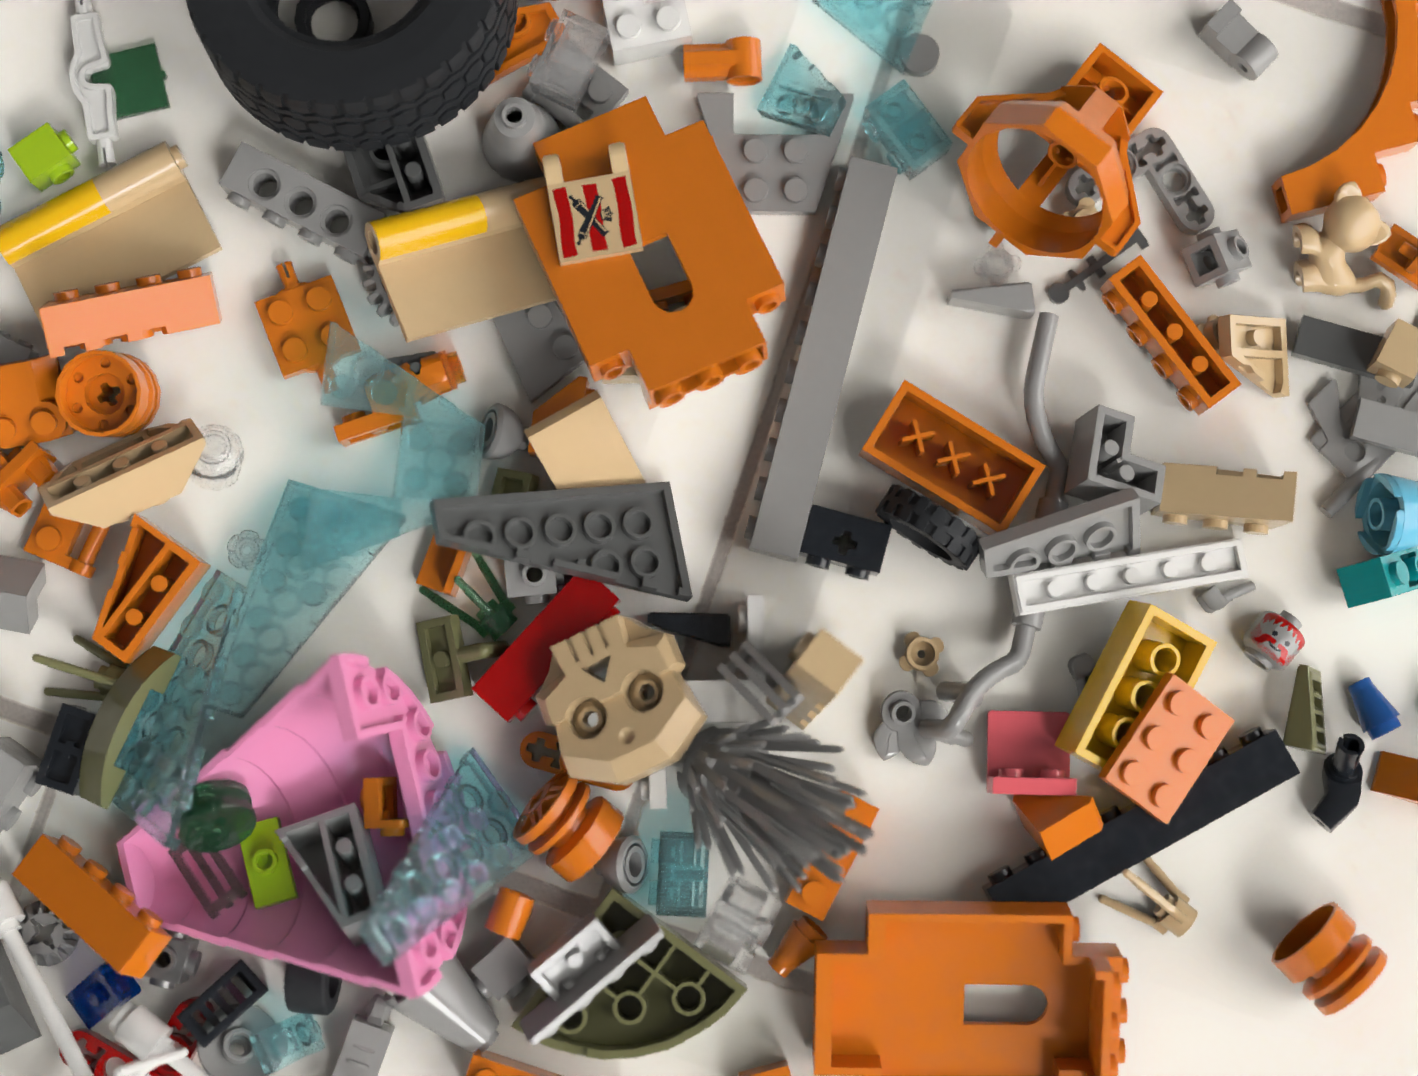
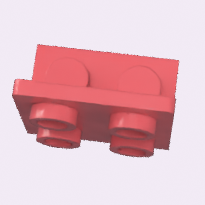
M989 711L987 713L986 793L1077 796V779L1070 778V754L1054 746L1070 714L1068 712Z

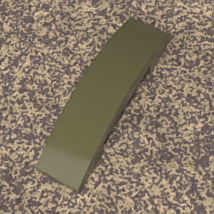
M152 646L132 662L112 686L94 718L86 739L79 777V793L81 798L108 810L126 773L125 770L114 766V763L150 689L164 695L181 660V656Z

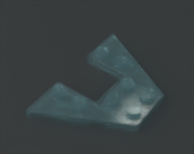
M330 322L320 405L401 415V431L393 497L310 487L300 564L301 571L310 570V568L432 524L429 507L432 499L477 496L486 426L428 388L407 371L383 357L375 349L367 346L341 328L337 323Z

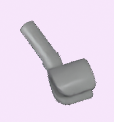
M1249 581L1222 594L1213 585L1201 593L1196 600L1205 612L1213 613L1224 608L1233 599L1254 591L1256 587L1253 581Z
M1085 652L1072 657L1068 662L1069 672L1076 682L1078 698L1087 682L1085 677L1090 675L1095 667L1092 656Z

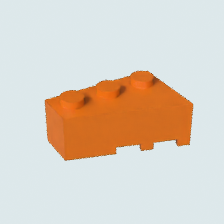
M135 513L130 524L132 528L125 549L121 551L118 560V570L111 589H108L92 636L94 641L128 664L134 662L153 645L211 567L210 564L150 520Z

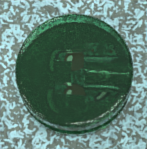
M231 779L207 780L191 786L178 796L172 809L179 841L187 849L201 853L223 851L240 844L252 834L257 822L248 788L242 783Z

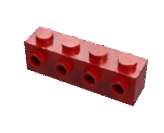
M573 576L471 689L505 721L511 723L515 718L520 722L523 721L538 704L533 698L541 690L549 673L553 656L550 647L566 639L568 640L580 632L583 633L586 629L599 625L615 615H619L621 611L616 607L621 600L602 582Z

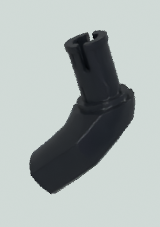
M1352 733L1344 734L1343 738L1340 736L1335 753L1329 755L1324 760L1322 782L1325 794L1310 813L1311 817L1329 833H1332L1358 806L1361 796L1363 769L1359 760L1364 752L1365 744L1362 738Z

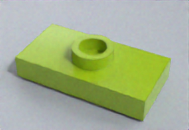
M277 816L237 828L254 905L258 910L299 898L287 848L274 831L282 828L280 818Z

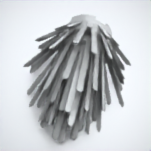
M766 720L753 724L749 722L733 729L730 727L729 729H718L712 726L699 732L685 752L688 756L682 773L677 771L678 787L689 803L696 849L698 850L702 844V834L704 846L710 851L712 845L710 829L730 878L733 880L737 871L740 875L745 876V868L724 828L726 824L768 889L773 893H776L778 889L756 857L751 846L774 871L776 870L798 892H801L800 884L784 867H788L800 879H807L808 877L785 852L809 872V864H811L831 881L837 883L845 882V878L838 874H844L842 867L829 859L827 855L834 860H839L843 856L849 855L852 849L861 856H864L867 853V848L833 825L864 841L868 840L869 837H874L873 830L844 815L847 809H855L854 798L851 795L792 776L778 769L857 796H866L867 793L860 788L835 780L838 778L836 776L821 772H835V767L832 764L769 754V751L840 753L845 751V748L839 745H820L821 743L818 739H809L811 735L803 734L804 732L785 733L790 729L787 725L765 728L771 726Z

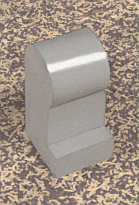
M1229 0L1206 23L1198 37L1231 68L1233 67L1244 78L1254 81L1278 57V52L1274 44L1265 35L1259 33L1240 14L1242 9L1233 0Z

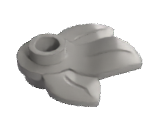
M899 690L890 693L882 702L880 709L882 722L874 732V746L878 755L885 761L901 751L911 762L923 766L929 765L936 752V740L925 739L920 735V722L926 718L944 719L948 712L935 700H918L908 691ZM903 705L907 706V715L904 718H897V709Z

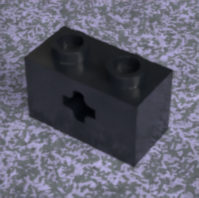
M813 504L810 509L799 555L806 557L805 564L829 570L830 564L846 568L845 575L868 581L869 575L877 576L880 573L892 525ZM843 534L848 535L849 543L855 545V548L848 549L845 555L838 553L839 546L832 543L833 540H839Z

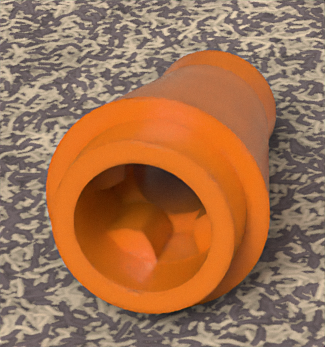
M803 915L799 921H792L768 963L779 975L786 978L793 970L814 956V940H827L828 936L812 919Z

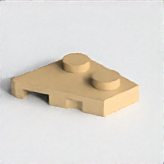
M1232 314L1219 316L1218 342L1219 356L1222 360L1272 398L1288 397L1289 375L1286 319Z

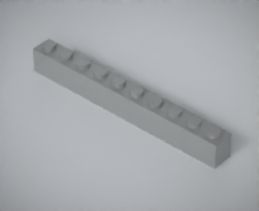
M851 156L848 168L841 166L839 168L834 190L842 193L838 207L834 205L829 207L824 226L825 229L832 230L828 245L820 243L814 267L822 269L818 283L810 282L804 303V305L812 307L808 322L800 320L794 344L802 346L798 361L790 359L784 383L792 384L788 400L783 398L779 400L774 422L782 423L778 439L769 438L764 461L772 462L768 478L759 477L754 500L761 501L758 517L749 515L743 538L751 541L750 551L792 562L798 560L898 171L896 167Z

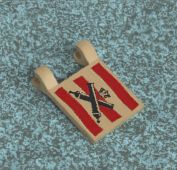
M623 142L612 143L608 146L613 174L564 182L559 156L551 154L542 158L561 266L644 251L627 153Z

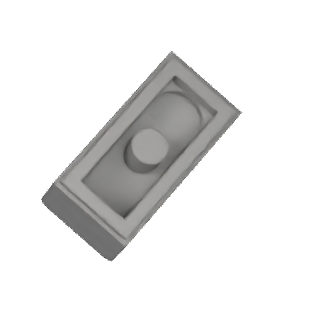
M1029 282L952 290L946 299L947 305L1010 317L1030 319L1035 314L1032 283Z

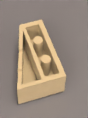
M1162 463V465L1166 466L1161 504L1151 510V515L1163 516L1162 523L1187 525L1188 519L1203 521V528L1228 530L1229 524L1244 526L1243 533L1268 535L1269 529L1293 522L1298 472L1284 471L1282 476L1257 474V469L1244 468L1243 472L1217 469V466Z

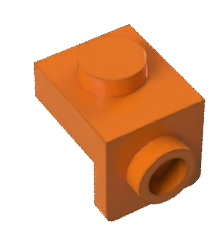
M397 776L363 778L360 805L364 810V829H380L381 837L405 836V828L410 827L408 818H398Z

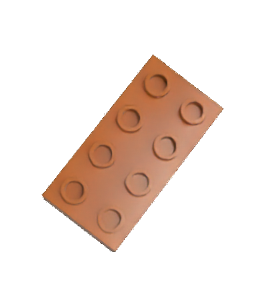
M906 380L903 381L858 455L988 535L1008 529L1046 466Z

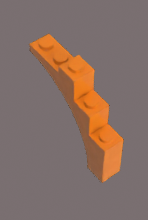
M1380 0L1385 22V60L1376 94L1367 114L1342 146L1311 166L1281 176L1271 186L1281 224L1323 214L1333 202L1334 194L1338 188L1346 182L1355 181L1362 192V196L1368 198L1370 202L1374 201L1386 191L1385 186L1387 183L1385 169L1381 163H1377V159L1408 152L1418 144V115L1412 111L1418 109V0Z

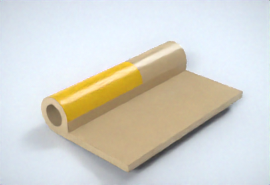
M164 141L0 225V253L8 264L14 268L41 326L39 308L48 301L54 300L53 293L78 288L79 295L95 293V285L119 281L120 288L137 285L135 278L152 274H160L162 281L176 274V271L186 269L223 250L182 170L188 167V164L177 144L170 147Z
M544 176L365 223V237L370 254L406 343L556 300L521 224L513 201L515 198L546 186L547 182Z

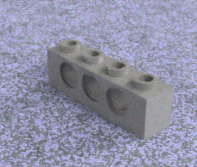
M243 141L240 143L219 182V185L228 194L226 199L237 207L248 211L250 206H253L263 211L262 218L281 229H284L285 225L288 224L300 230L298 236L314 246L319 247L321 242L335 248L333 252L335 256L352 265H355L357 260L370 264L371 259L368 257L369 248L365 237V223L387 217L385 213ZM269 181L277 182V189L274 194L269 197L259 196V190L264 183ZM304 199L313 201V207L309 213L305 215L295 214V206L298 202ZM339 217L349 219V225L345 231L338 234L330 232V225L335 219Z

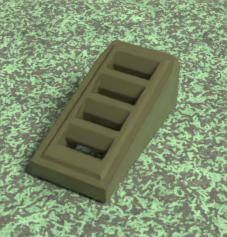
M1300 664L1297 668L1283 743L1285 746L1296 750L1326 755L1321 671L1308 665Z

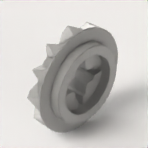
M40 900L24 907L23 911L26 916L20 922L21 929L19 933L36 965L49 967L66 960L76 949L79 936ZM39 922L42 926L59 923L50 934L53 940L52 944L47 940L36 943L32 942L40 932L37 927Z

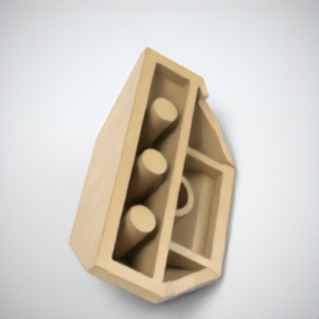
M191 418L181 420L178 424L168 423L147 428L70 463L55 474L49 482L43 483L37 489L52 516L107 528L127 521L134 513L137 514L152 506L162 505L170 498L182 493L206 446V441Z

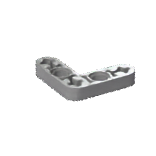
M1149 128L1132 137L1128 142L1127 149L1132 181L1143 175L1146 176L1181 232L1187 235H1197L1206 230L1213 222L1215 210L1171 137L1160 128ZM1147 139L1152 144L1156 142L1161 144V148L1157 152L1158 157L1154 152H1150L1143 156L1139 162L1137 161L1135 155L1145 148L1148 144ZM1081 168L1070 176L1065 185L1066 197L1075 206H1078L1081 198L1088 197L1085 192L1080 194L1076 192L1075 189L1079 185L1078 179H1081L1084 184L1093 180L1092 176ZM1170 171L1179 173L1184 180L1183 189L1178 192L1168 190L1163 183L1164 174ZM1096 184L1091 189V196L1089 197L1095 203L1101 200ZM1189 191L1193 196L1187 200V203L1193 211L1200 209L1203 212V216L1199 219L1200 225L1196 220L1189 222L1186 219V215L1190 210L1185 201L1179 206L1175 203V201L1182 199Z

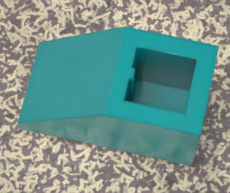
M1418 548L1406 549L1336 569L1348 609L1418 589Z

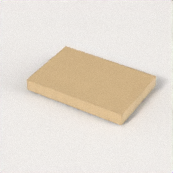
M597 390L524 430L557 490L646 483Z

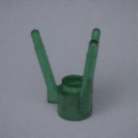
M471 553L498 599L499 604L494 599L486 603L460 576L454 578L455 584L480 609L476 614L480 621L425 586L419 588V592L447 612L452 615L459 614V619L474 628L483 639L489 635L494 641L498 640L518 620L512 613L516 606L506 597L486 561H484L480 554Z

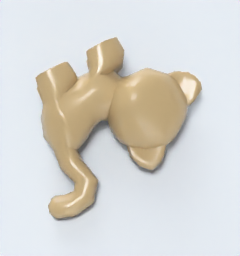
M1355 181L1346 182L1338 188L1334 194L1333 202L1324 212L1321 232L1318 233L1317 230L1306 223L1293 224V246L1300 248L1301 254H1308V259L1294 262V282L1297 286H1302L1303 293L1321 292L1332 296L1363 293L1376 287L1380 289L1378 306L1382 310H1388L1393 307L1397 296L1395 281L1383 272L1356 278L1345 261L1346 252H1362L1370 245L1377 246L1385 242L1392 235L1390 227L1380 219L1379 212L1369 199L1362 196V192Z

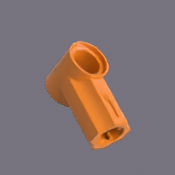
M734 37L721 44L683 45L684 82L726 81L734 86H751L762 82L761 41L756 37Z
M500 886L485 923V928L502 936L520 940L524 928L532 916L535 899L518 890Z

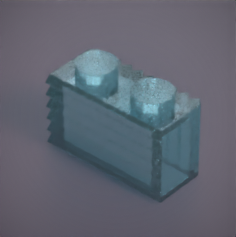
M660 830V839L652 838L650 863H658L659 865L658 880L649 881L648 905H656V915L706 917L709 851L704 846L702 834V844L698 850L695 846L693 831Z

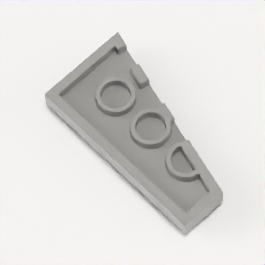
M1130 487L978 539L980 568L987 579L1036 571L1040 564L1049 562L1053 563L1056 567L1071 565L1075 558L1090 556L1093 561L1109 559L1112 552L1125 551L1127 556L1141 554L1140 497L1135 489Z

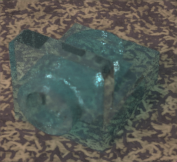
M299 1013L249 1037L265 1076L325 1048L321 1028L312 1014Z

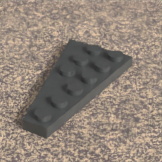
M670 481L432 499L429 504L436 545L688 602L693 597Z

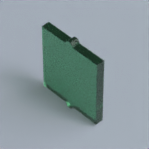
M155 43L110 53V68L90 76L92 83H110L114 87L116 92L117 120L171 108L165 85L168 75L162 70Z

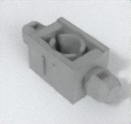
M375 994L370 999L364 1012L368 1015L367 1017L356 1013L354 1019H352L332 1076H378L395 1029L394 1026L383 1023L389 1020L392 1010L384 1002V996Z

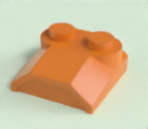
M49 354L36 358L0 364V448L9 449L26 446L31 440L36 443L48 442L73 434L76 431L70 427L60 414L55 399L56 383L61 373L58 357L50 358Z

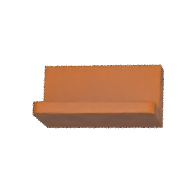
M433 535L416 583L456 598L472 553L436 545Z

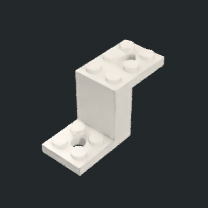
M747 595L745 605L738 606V632H746V640L765 657L764 595ZM739 647L738 653L743 649V647ZM750 657L746 663L766 682V671ZM748 677L747 680H740L766 707V695ZM727 680L686 681L708 716L705 723H754L765 720ZM652 685L648 686V690H644L643 695L646 701L654 696L655 691ZM667 767L641 779V800H649L650 809H667Z

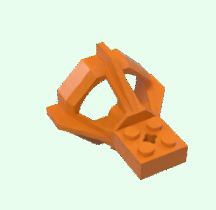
M1099 43L1069 82L1058 90L1048 93L977 96L951 130L953 134L968 145L957 160L974 215L996 231L988 243L997 248L1005 238L1025 255L1083 259L1096 244L1108 255L1115 257L1141 224L1127 155L1130 135L1159 99L1163 91L1107 47ZM1015 128L1033 131L1050 144L1048 153L1019 189L1011 182L1000 161L998 136L999 132L1003 129ZM1076 165L1092 176L1102 201L1101 211L1082 217L1064 216L1040 207L1067 171Z

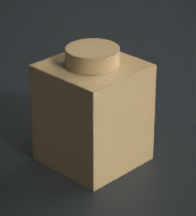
M1399 318L1387 328L1366 369L1375 375V379L1379 383L1390 388L1400 387L1403 389L1415 379L1418 373V328Z

